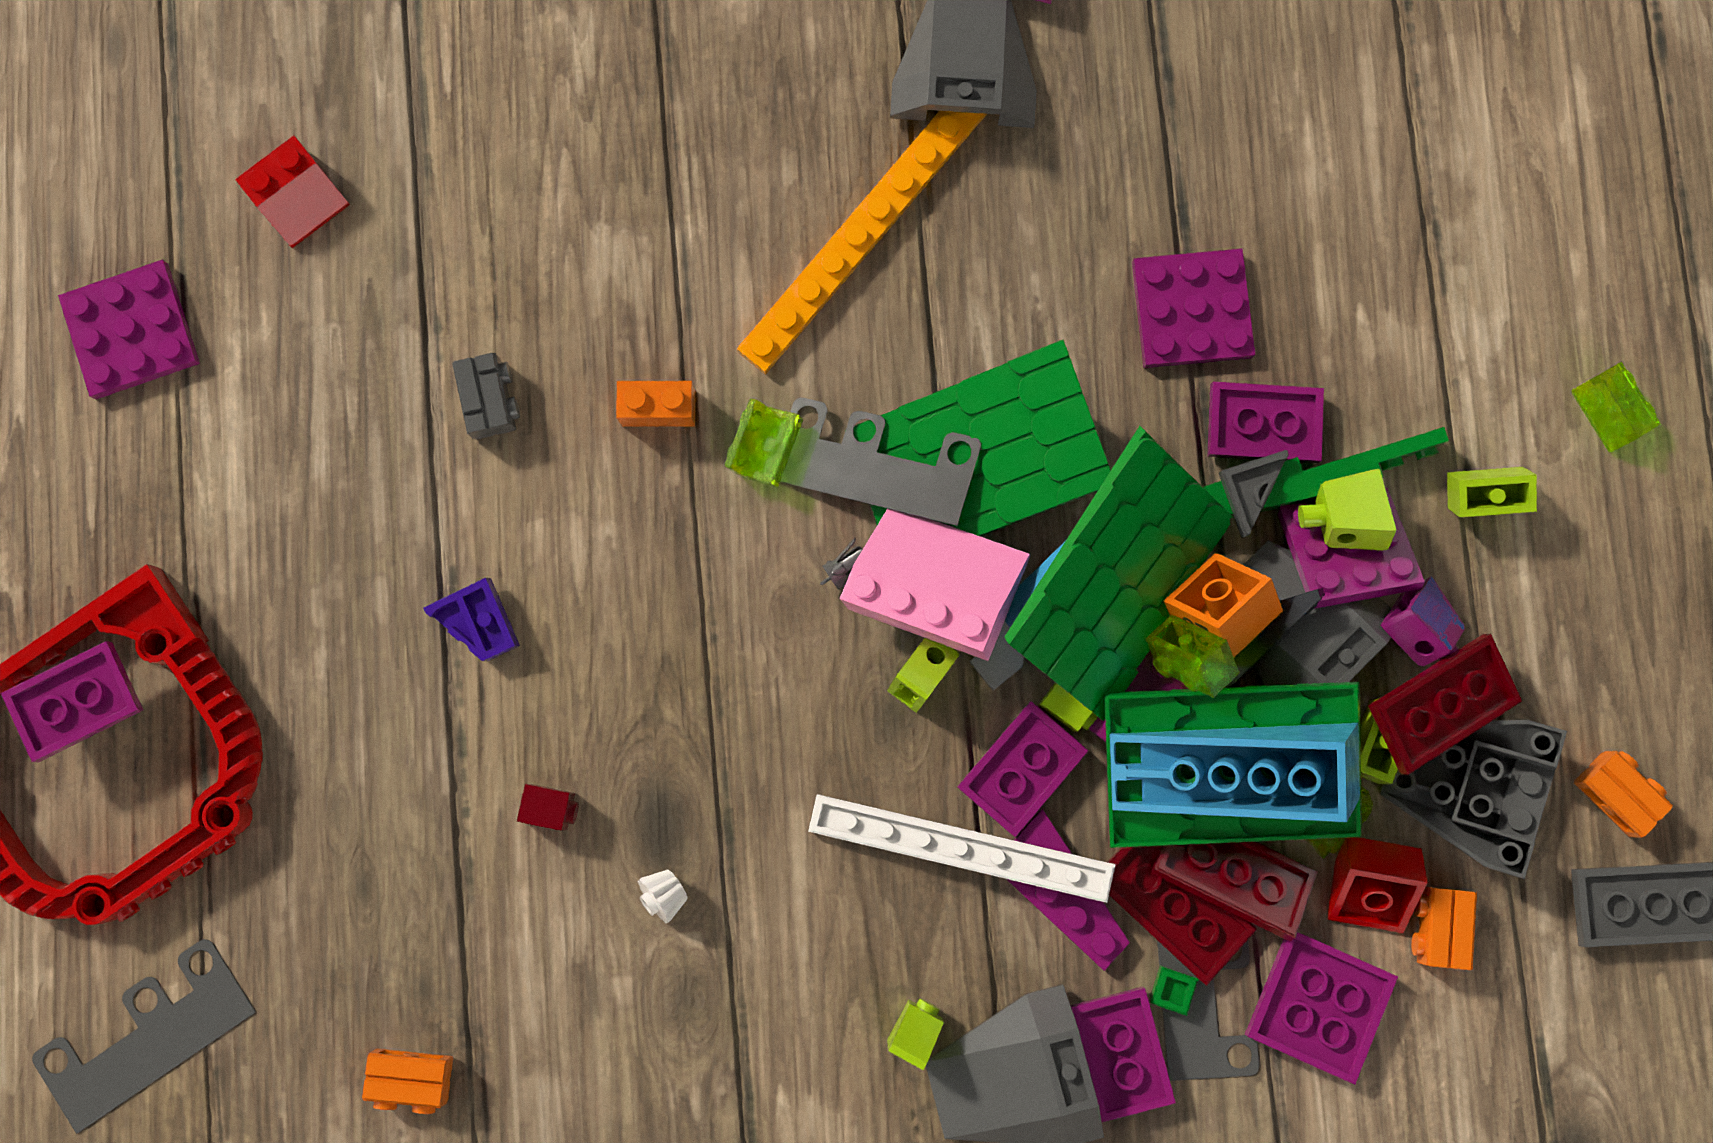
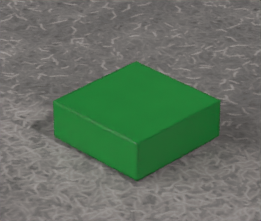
M1160 965L1149 1003L1187 1016L1198 978Z

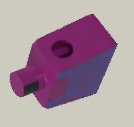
M1432 576L1425 580L1422 589L1401 593L1380 625L1419 666H1426L1437 659L1440 661L1458 650L1459 648L1456 646V643L1465 630L1463 622Z

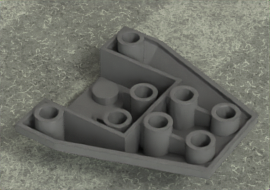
M927 0L892 82L890 119L926 121L927 110L998 114V126L1034 128L1037 90L1011 0Z
M1270 540L1244 564V566L1272 578L1279 600L1305 593L1291 551ZM1380 597L1313 609L1308 615L1303 616L1289 630L1290 633L1269 653H1266L1254 667L1263 686L1350 682L1390 640L1391 637L1380 625L1391 610V607Z
M1530 720L1491 721L1409 775L1400 774L1397 769L1393 783L1383 784L1380 795L1484 867L1525 879L1567 731Z
M1063 984L1024 994L930 1057L927 1062L926 1069L945 1139L996 1143H1085L1104 1138L1096 1093L1079 1030Z

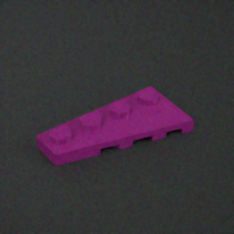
M1043 809L1013 839L1014 841L1072 854ZM1006 879L1103 971L1108 968L1130 943L1104 902Z

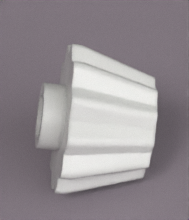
M669 870L642 877L638 880L640 890L643 893L640 896L642 904L652 916L657 913L659 918L666 924L672 920L688 899L683 886Z

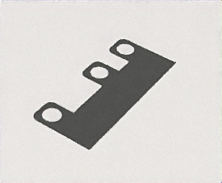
M798 398L794 401L772 469L771 480L958 525L981 448L979 439H971L968 435L954 432L947 434L944 438L937 464L932 466L878 453L877 450L885 427V420L880 415L863 411L853 412L849 418L842 444L819 439L828 411L825 403L807 398ZM804 406H812L818 412L817 423L808 429L801 428L796 422V415ZM862 419H869L876 426L874 437L867 442H859L853 435L855 424ZM957 441H964L971 448L969 460L961 465L953 464L948 458L949 447Z
M207 939L200 940L179 955L178 965L194 991L173 1005L158 981L153 977H146L126 990L122 996V1002L138 1028L86 1064L82 1065L69 1042L63 1037L55 1038L34 1053L32 1058L34 1066L76 1134L256 1013L211 941ZM199 950L208 952L213 959V966L205 975H196L189 968L191 955ZM142 988L152 989L158 998L156 1007L148 1013L139 1012L133 1004L135 993ZM54 1048L62 1049L68 1056L67 1067L57 1074L50 1073L44 1067L46 1053Z
M1248 940L1242 946L1241 956L1235 961H1229L1221 970L1245 968L1249 964ZM1157 941L1159 966L1161 965L1195 977ZM1214 978L1207 986L1198 979L1187 1016L1163 1008L1167 1067L1170 1081L1251 1076L1258 1072L1259 1056L1256 1040L1246 1035L1218 1036ZM1236 1043L1245 1044L1252 1054L1249 1065L1244 1068L1233 1067L1227 1059L1228 1049Z

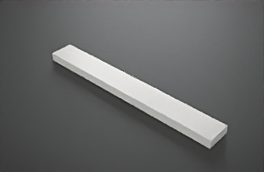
M818 794L808 832L1106 903L1108 902L1115 864Z

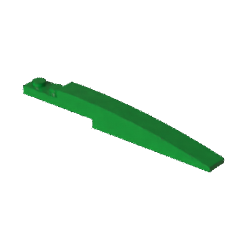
M1445 427L1304 471L1298 457L1286 460L1260 513L1279 509L1280 506L1316 500L1320 485L1325 481L1374 469H1380V471L1381 469L1382 471L1394 469L1404 465L1403 458L1413 455L1416 456L1417 461L1439 454L1438 447L1449 441ZM1219 481L1203 486L1232 515L1231 518H1234L1222 482Z

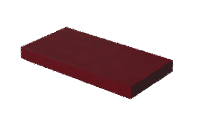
M1482 634L1371 703L1368 707L1400 774L1409 775L1521 703L1522 699L1492 635Z
M1256 841L1162 845L1151 871V874L1289 942L1296 938L1318 871Z
M1161 846L1120 847L1107 861V863L1115 864L1109 896L1196 978L1207 986L1256 932L1257 928L1249 921L1151 874Z

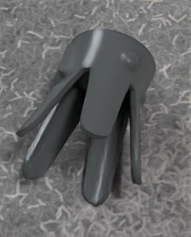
M856 538L849 543L833 561L829 560L822 566L829 577L820 582V585H824L832 580L838 590L841 587H845L851 573L850 569L862 552L861 547L856 546L846 553L854 545Z

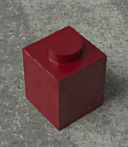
M525 784L516 822L559 831L568 830V825L574 824L576 821L579 802L574 801V792L535 784Z

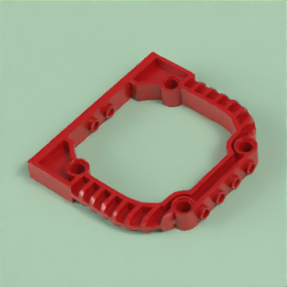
M149 564L144 565L0 664V696L2 692L35 677L33 673L43 666H51L61 661L66 656L65 651L97 629L102 633L134 639L136 652L141 659L150 663L167 665L209 726L219 750L218 780L196 798L191 809V823L118 874L86 875L69 885L49 877L31 858L0 810V896L9 905L31 916L45 919L76 918L79 922L86 925L103 924L116 919L119 922L125 921L140 911L138 904L150 897L151 900H154L168 892L173 887L170 882L181 874L183 877H187L201 869L205 865L202 861L213 852L219 855L235 845L234 837L242 833L252 821L253 811L247 801L251 799L257 788V781L263 762L260 728L251 708L208 646L207 642L209 639L163 570ZM164 636L166 648L161 654H158L156 643ZM226 806H229L234 813V818L229 825H226L222 820V812ZM98 895L104 901V909L101 914L95 908V900Z

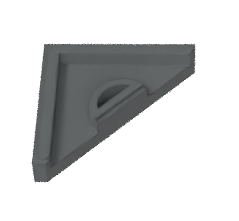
M1287 450L1219 472L1241 538L1251 534L1258 515L1264 507L1276 482L1275 480L1289 455Z

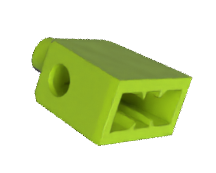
M1380 469L1325 481L1320 485L1315 504L1301 505L1298 508L1300 527L1321 526L1324 542L1331 548L1388 550L1396 533V526Z
M924 638L896 675L887 692L917 713L960 654L954 648ZM927 658L934 660L936 664L931 663Z

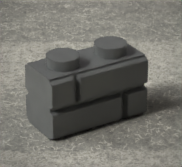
M487 353L475 356V358L454 361L452 366L467 434L473 440H478L495 434L499 435L517 430L514 419L520 418V411L515 396L509 397L507 384L513 383L508 362H502L496 353Z

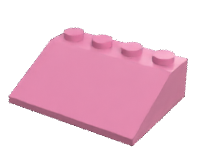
M887 509L855 561L840 600L848 610L989 661L1029 561L1030 554L928 518Z

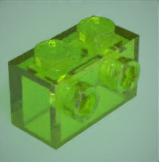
M1174 615L1169 616L1145 638L1154 657L1153 665L1156 670L1166 678L1171 676L1183 682L1187 688L1194 692L1200 691L1214 698L1240 673L1226 639Z

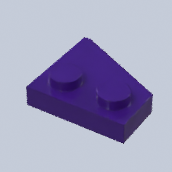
M483 578L423 608L429 617H434L448 629L447 632L456 640L465 643L469 651L481 661H489L520 646L491 578Z

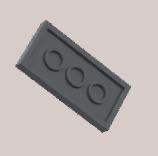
M1713 862L1571 869L1578 946L1600 947L1713 941Z

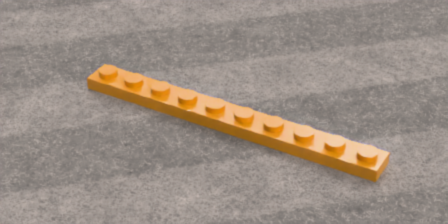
M939 111L738 346L737 352L766 375L987 114Z

